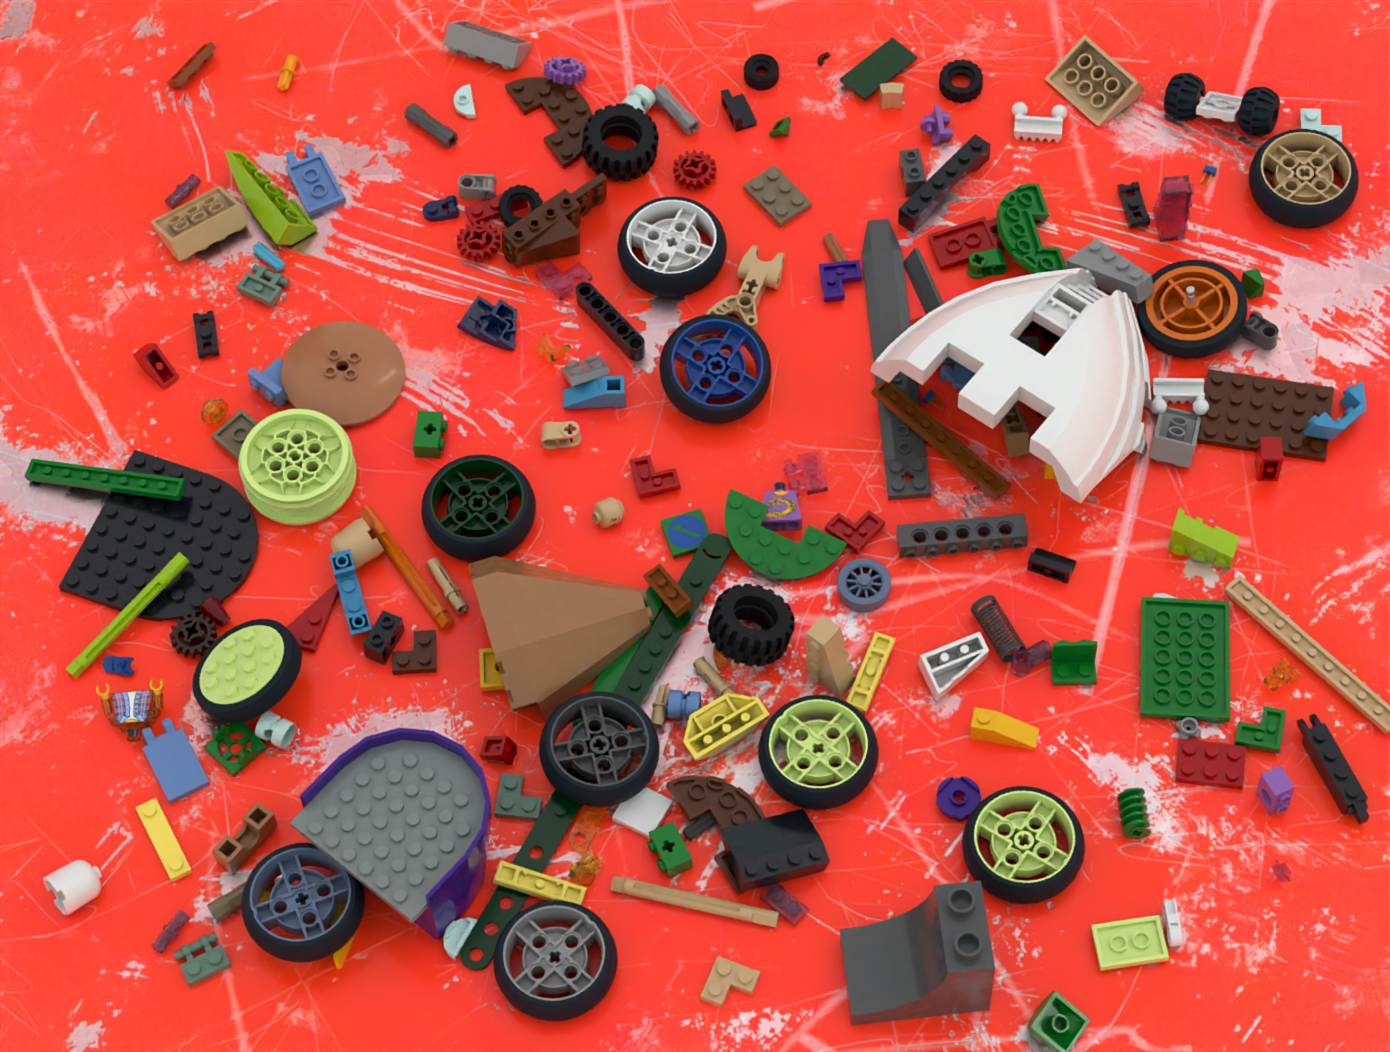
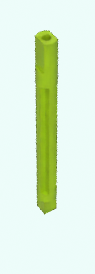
M179 552L68 665L66 670L77 679L190 561Z

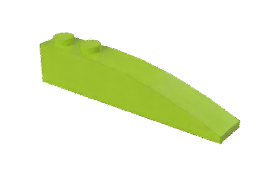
M226 151L225 154L231 172L243 198L256 219L261 223L262 228L272 237L273 242L278 245H293L317 230L316 225L293 199L288 200L284 196L285 192L280 187H274L267 175L258 172L259 168L246 155L238 151Z

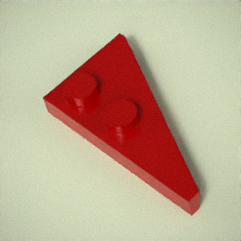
M334 584L286 627L298 641L301 650L312 653L316 652L339 595L337 584Z

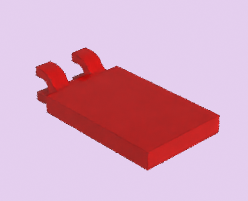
M984 216L928 234L929 243L941 271L969 262V257L972 253L988 251L999 247L1005 248L999 235L995 236L994 234L998 233L996 217L987 221Z

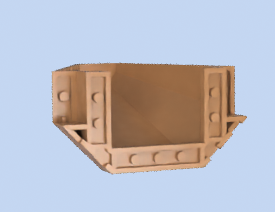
M496 556L468 564L495 659L513 712L538 704L543 721L545 722L561 704L573 698L597 677L601 671L651 629L650 620L654 618L651 608L645 607L644 602L648 600L644 588L639 589L634 586Z

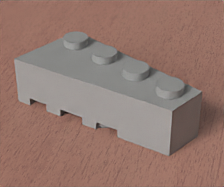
M1098 239L1093 240L1066 259L1067 269L1084 268L1089 270L1092 277L1095 278L1096 285L1102 291L1114 292L1115 290H1120L1122 293L1126 292L1128 298L1137 304H1140L1154 294L1151 274Z

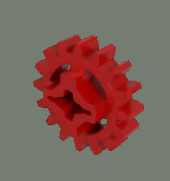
M694 149L691 154L685 151V156L679 155V160L674 161L673 174L675 181L679 180L680 186L686 184V189H689L690 186H693L694 190L697 189V186L703 189L705 183L710 185L711 179H715V160L711 159L710 154L704 156V151L696 153Z
M473 221L472 226L465 224L466 230L460 229V235H457V248L460 250L461 255L465 254L467 260L473 257L474 262L477 261V258H480L483 262L484 257L487 256L491 259V253H498L497 248L500 247V234L497 233L496 227L492 228L491 223L484 225V221H481L480 224Z

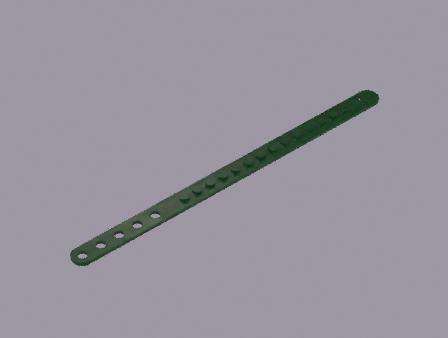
M714 533L703 539L677 583L692 600L694 606L677 618L667 605H664L613 693L630 699L639 707L642 705L730 555L731 544L727 537ZM603 715V717L617 721L626 730L628 729L629 725L619 718ZM592 727V728H591V731H599V730H600V729L597 728V727ZM578 751L576 755H581L582 752ZM600 767L599 770L603 771L605 767ZM573 768L567 769V772L573 777L587 783L595 784V781L585 779L578 775ZM555 789L512 864L543 874L582 805L566 798ZM534 847L543 850V855L538 859H534L529 855L530 850ZM498 885L460 950V959L466 968L480 971L490 964L502 930L522 910L530 895ZM504 898H510L513 900V906L510 909H502L499 905L500 901ZM490 923L496 924L498 932L494 935L486 934L484 931L486 925ZM474 949H479L483 952V957L478 961H473L469 958L470 952Z

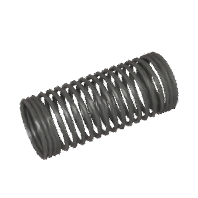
M987 595L978 599L972 605L971 612L981 626V629H983V632H985V635H987L1001 661L1011 662L1020 657L1025 652L1026 646L1022 639H1020V636H1018V633H1016V630H1014L995 596ZM992 601L991 603L984 605L981 609L978 610V608L986 602ZM1018 647H1020V648H1019L1018 650H1016L1015 652H1013V653H1011V654H1009V655H1006L1007 653H1010V652L1014 651L1015 649H1017Z

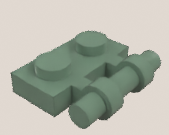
M255 264L252 267V272L255 275L247 272L236 286L237 291L272 307L282 294V288L279 286L288 287L290 280L284 278L283 274L273 273L269 271V268L265 266L260 267Z
M215 932L207 936L204 934L199 937L200 940L190 945L185 944L181 946L180 950L173 953L177 961L184 957L187 959V962L179 966L190 987L232 967L222 946L219 945L212 949L210 945L218 941ZM202 948L205 949V953L195 958L193 957L192 953Z

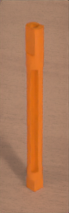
M364 506L358 513L360 518L362 517L367 523L371 533L378 539L385 552L441 628L449 629L455 622L371 506Z

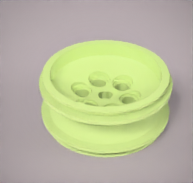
M289 409L266 417L250 431L242 444L239 454V472L250 503L265 517L282 524L307 525L331 516L346 502L356 482V462L347 433L335 420L314 410Z

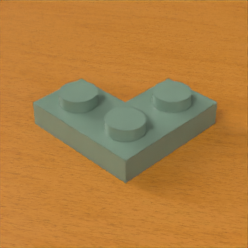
M501 774L494 812L495 817L528 821L538 820L543 800L540 797L522 796L524 775Z

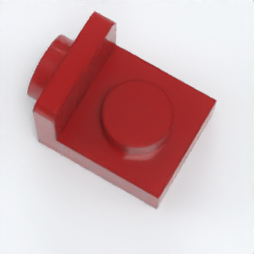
M485 736L479 756L483 760H503L508 765H512L517 754V745L508 736Z

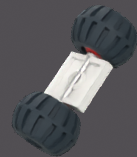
M1192 73L1174 75L1167 85L1164 97L1165 112L1177 121L1194 120L1198 115H1202L1204 118H1218L1224 122H1234L1238 117L1240 128L1251 136H1264L1271 133L1276 125L1280 108L1277 93L1263 86L1250 88L1243 97L1212 91L1205 95L1203 80Z

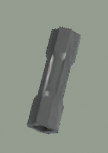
M411 103L404 112L405 118L414 125L424 129L444 147L451 148L456 144L458 134L434 119L418 104Z

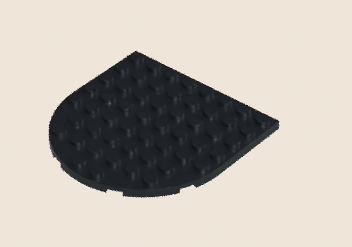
M134 450L123 471L185 479L187 484L180 501L111 492L62 579L59 589L62 592L121 612L180 552L190 563L137 617L160 622L170 619L184 620L185 614L190 618L194 612L197 617L202 611L199 606L210 595L214 598L217 597L220 603L223 604L224 600L233 592L236 593L249 577L258 554L259 534L254 514L245 498L234 487L220 478Z

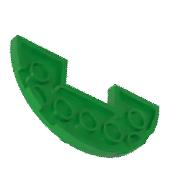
M1039 183L1020 185L1017 189L1009 191L999 204L996 213L997 231L1003 246L1023 268L1032 274L1067 269L1060 248L1042 247L1034 220H1046L1049 216Z
M733 489L729 491L724 512L725 528L729 542L739 558L761 575L777 580L805 579L814 576L832 565L847 545L846 542L810 525L807 526L798 544L761 526L769 506Z

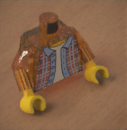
M152 679L150 681V688L152 690L111 693V697L108 696L110 686L105 683L107 687L106 693H101L99 685H97L96 692L102 696L101 704L105 717L112 726L118 727L120 733H127V740L129 742L140 741L141 730L147 727L152 729V724L156 723L163 712V693H161V690L165 687L163 679H160L159 688L155 686V679Z

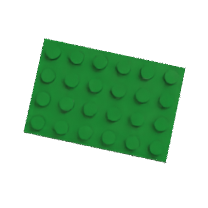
M1157 597L1141 598L1140 717L1181 720L1191 717L1199 721L1229 722V601Z

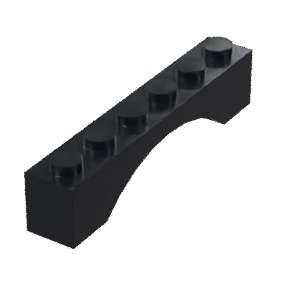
M974 134L899 208L898 223L912 233H915L927 221L936 205L953 185L964 176L978 171L990 159L991 144Z

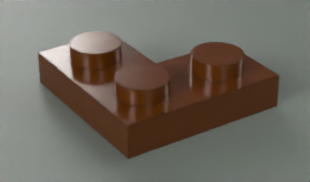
M435 630L414 631V650L392 652L393 675L437 672Z

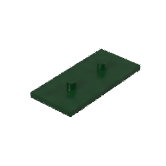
M892 37L841 77L840 82L866 101L880 89V84L891 81L916 61L917 56Z

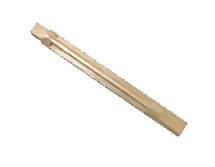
M614 876L611 883V891L776 928L780 912L629 878Z

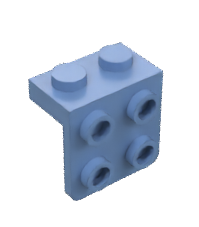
M280 358L271 363L262 373L254 367L247 372L248 383L251 388L261 393L268 401L273 402L279 408L288 401L282 388L281 367L283 360Z

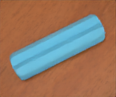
M257 242L253 246L254 253L277 272L285 269V262L261 242Z

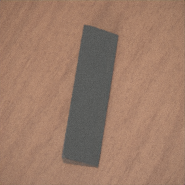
M914 248L905 259L904 267L927 315L943 305V301L919 248Z

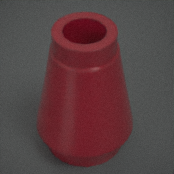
M210 595L199 606L202 610L201 613L210 617L211 620L221 627L231 619L217 597L214 598Z

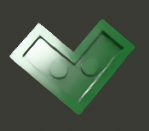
M1264 706L1261 726L1239 721L1234 745L1279 753L1286 710Z

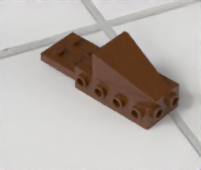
M600 173L571 194L566 189L562 190L502 232V253L506 261L518 269L528 262L579 254L580 232L577 229L580 226V216L587 215L590 209L604 203L607 194V177Z

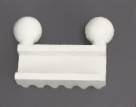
M1017 102L1013 105L1012 113L1015 116L1014 136L1016 140L1020 137L1027 140L1030 137L1032 141L1039 138L1040 141L1047 139L1048 142H1051L1052 139H1055L1056 142H1059L1062 139L1063 119L1067 116L1065 106H1054L1051 112L1053 118L1025 116L1028 111L1025 103Z
M1153 378L1151 411L1159 415V412L1166 411L1169 401H1172L1173 404L1177 401H1180L1181 404L1189 401L1190 404L1193 403L1192 409L1197 415L1206 414L1209 410V403L1205 400L1204 379Z

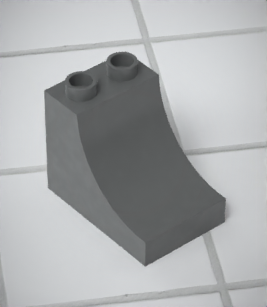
M981 880L934 885L932 892L922 903L901 915L874 924L840 929V946L851 1026L990 1010L995 964Z

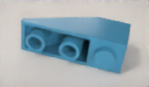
M603 376L563 390V409L626 407L624 376Z

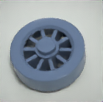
M869 558L855 559L845 564L840 570L837 577V593L842 603L854 611H874L887 602L891 593V577L885 566L878 561ZM863 570H867L869 572L865 574L863 573Z

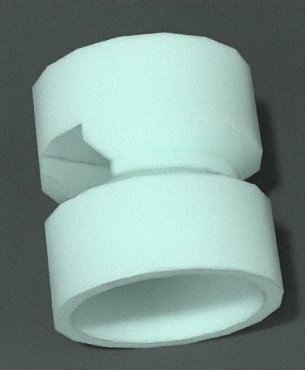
M637 84L629 93V96H626L620 104L622 106L632 105L634 109L639 108L644 111L645 115L646 110H649L656 102V97L648 87Z
M266 711L257 723L255 735L265 741L271 740L273 745L285 749L292 742L297 725L285 718L281 720L279 715L271 711Z

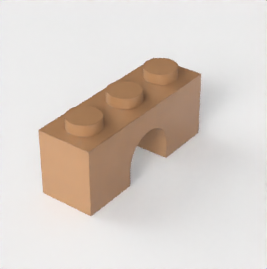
M256 802L242 817L243 826L234 837H230L227 834L212 850L216 862L232 874L278 826L275 815L259 802Z

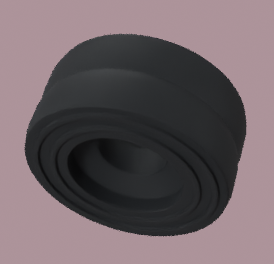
M755 54L746 60L744 64V80L749 87L755 90H768L776 85L779 79V65L774 57L768 54ZM759 69H764L767 71L763 75H759L756 73V71Z

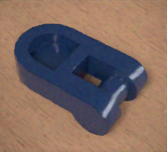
M451 195L445 199L427 202L422 209L424 219L429 222H437L459 217L460 213L456 207L458 204L456 196Z

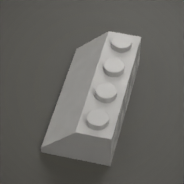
M465 20L448 23L443 45L449 47L450 51L457 53L463 51L467 53L468 57L484 58V62L490 64L497 62L502 64V68L508 70L521 66L533 44L532 42Z

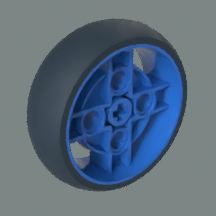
M708 314L686 321L671 334L661 352L659 371L663 389L677 409L695 420L721 424L738 420L749 414L759 405L770 385L771 360L765 343L749 325L731 316ZM702 334L725 335L723 339L711 338L700 343L691 340V338ZM742 346L748 350L754 360L756 379L746 373L745 359L740 351ZM727 349L731 354L724 355L721 350ZM699 355L703 360L696 361L692 356ZM675 359L685 364L686 379L691 387L689 392L685 391L676 377L674 369ZM718 366L719 369L716 371L712 370V368ZM728 377H736L738 382L733 383ZM706 382L710 387L707 389L702 388L700 383ZM732 394L741 398L736 402L723 405L706 403L708 399H723Z

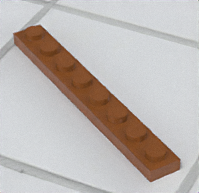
M883 380L872 389L871 394L995 501L1010 488L1011 484L891 381L888 383Z

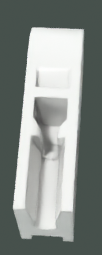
M1176 898L1173 900L1164 899L1162 911L1169 947L1182 946V932Z

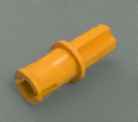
M287 55L284 66L280 69L281 75L277 87L281 91L288 90L291 79L295 76L294 70L298 58L294 55Z

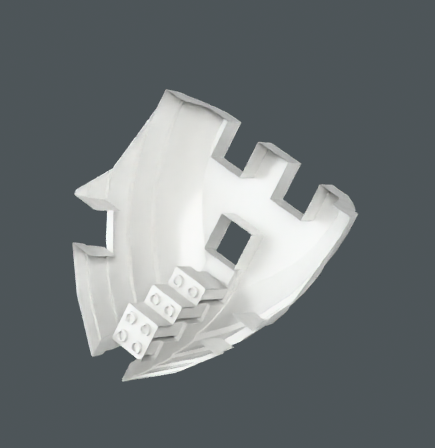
M1084 268L1041 272L1005 279L959 295L929 312L910 326L882 352L870 369V372L888 383L901 371L923 385L947 357H950L976 373L959 392L958 408L985 425L994 429L1018 400L1047 417L1030 438L1029 452L1053 467L1061 492L1079 503L1133 450L1143 455L1148 451L1146 439H1144V423L1141 420L1143 405L1150 409L1152 402L1149 361L1134 307L1126 292L1122 293L1120 290H1115L1112 295H1107L1100 291L1091 272ZM1032 321L1061 337L1046 356L1041 355L1017 340Z

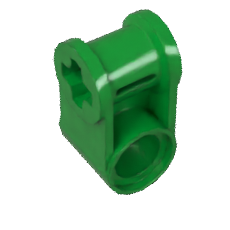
M999 248L975 252L969 257L970 265L968 266L967 273L971 278L980 279L988 276L1002 275L1008 270L1004 253Z

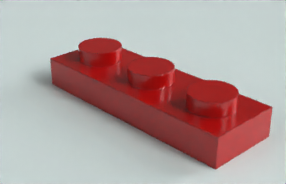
M503 194L464 207L471 225H473V221L480 224L481 221L485 223L500 217L498 206ZM525 199L514 200L511 204V211L515 212L528 207V202Z

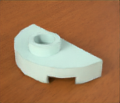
M468 84L457 90L453 103L457 113L466 116L468 119H476L471 86Z
M466 917L457 921L454 920L446 928L443 936L444 948L452 959L455 960L475 927L477 919Z

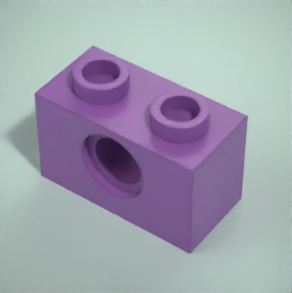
M1280 765L1261 774L1256 795L1269 815L1276 812L1280 814L1289 808L1295 786Z

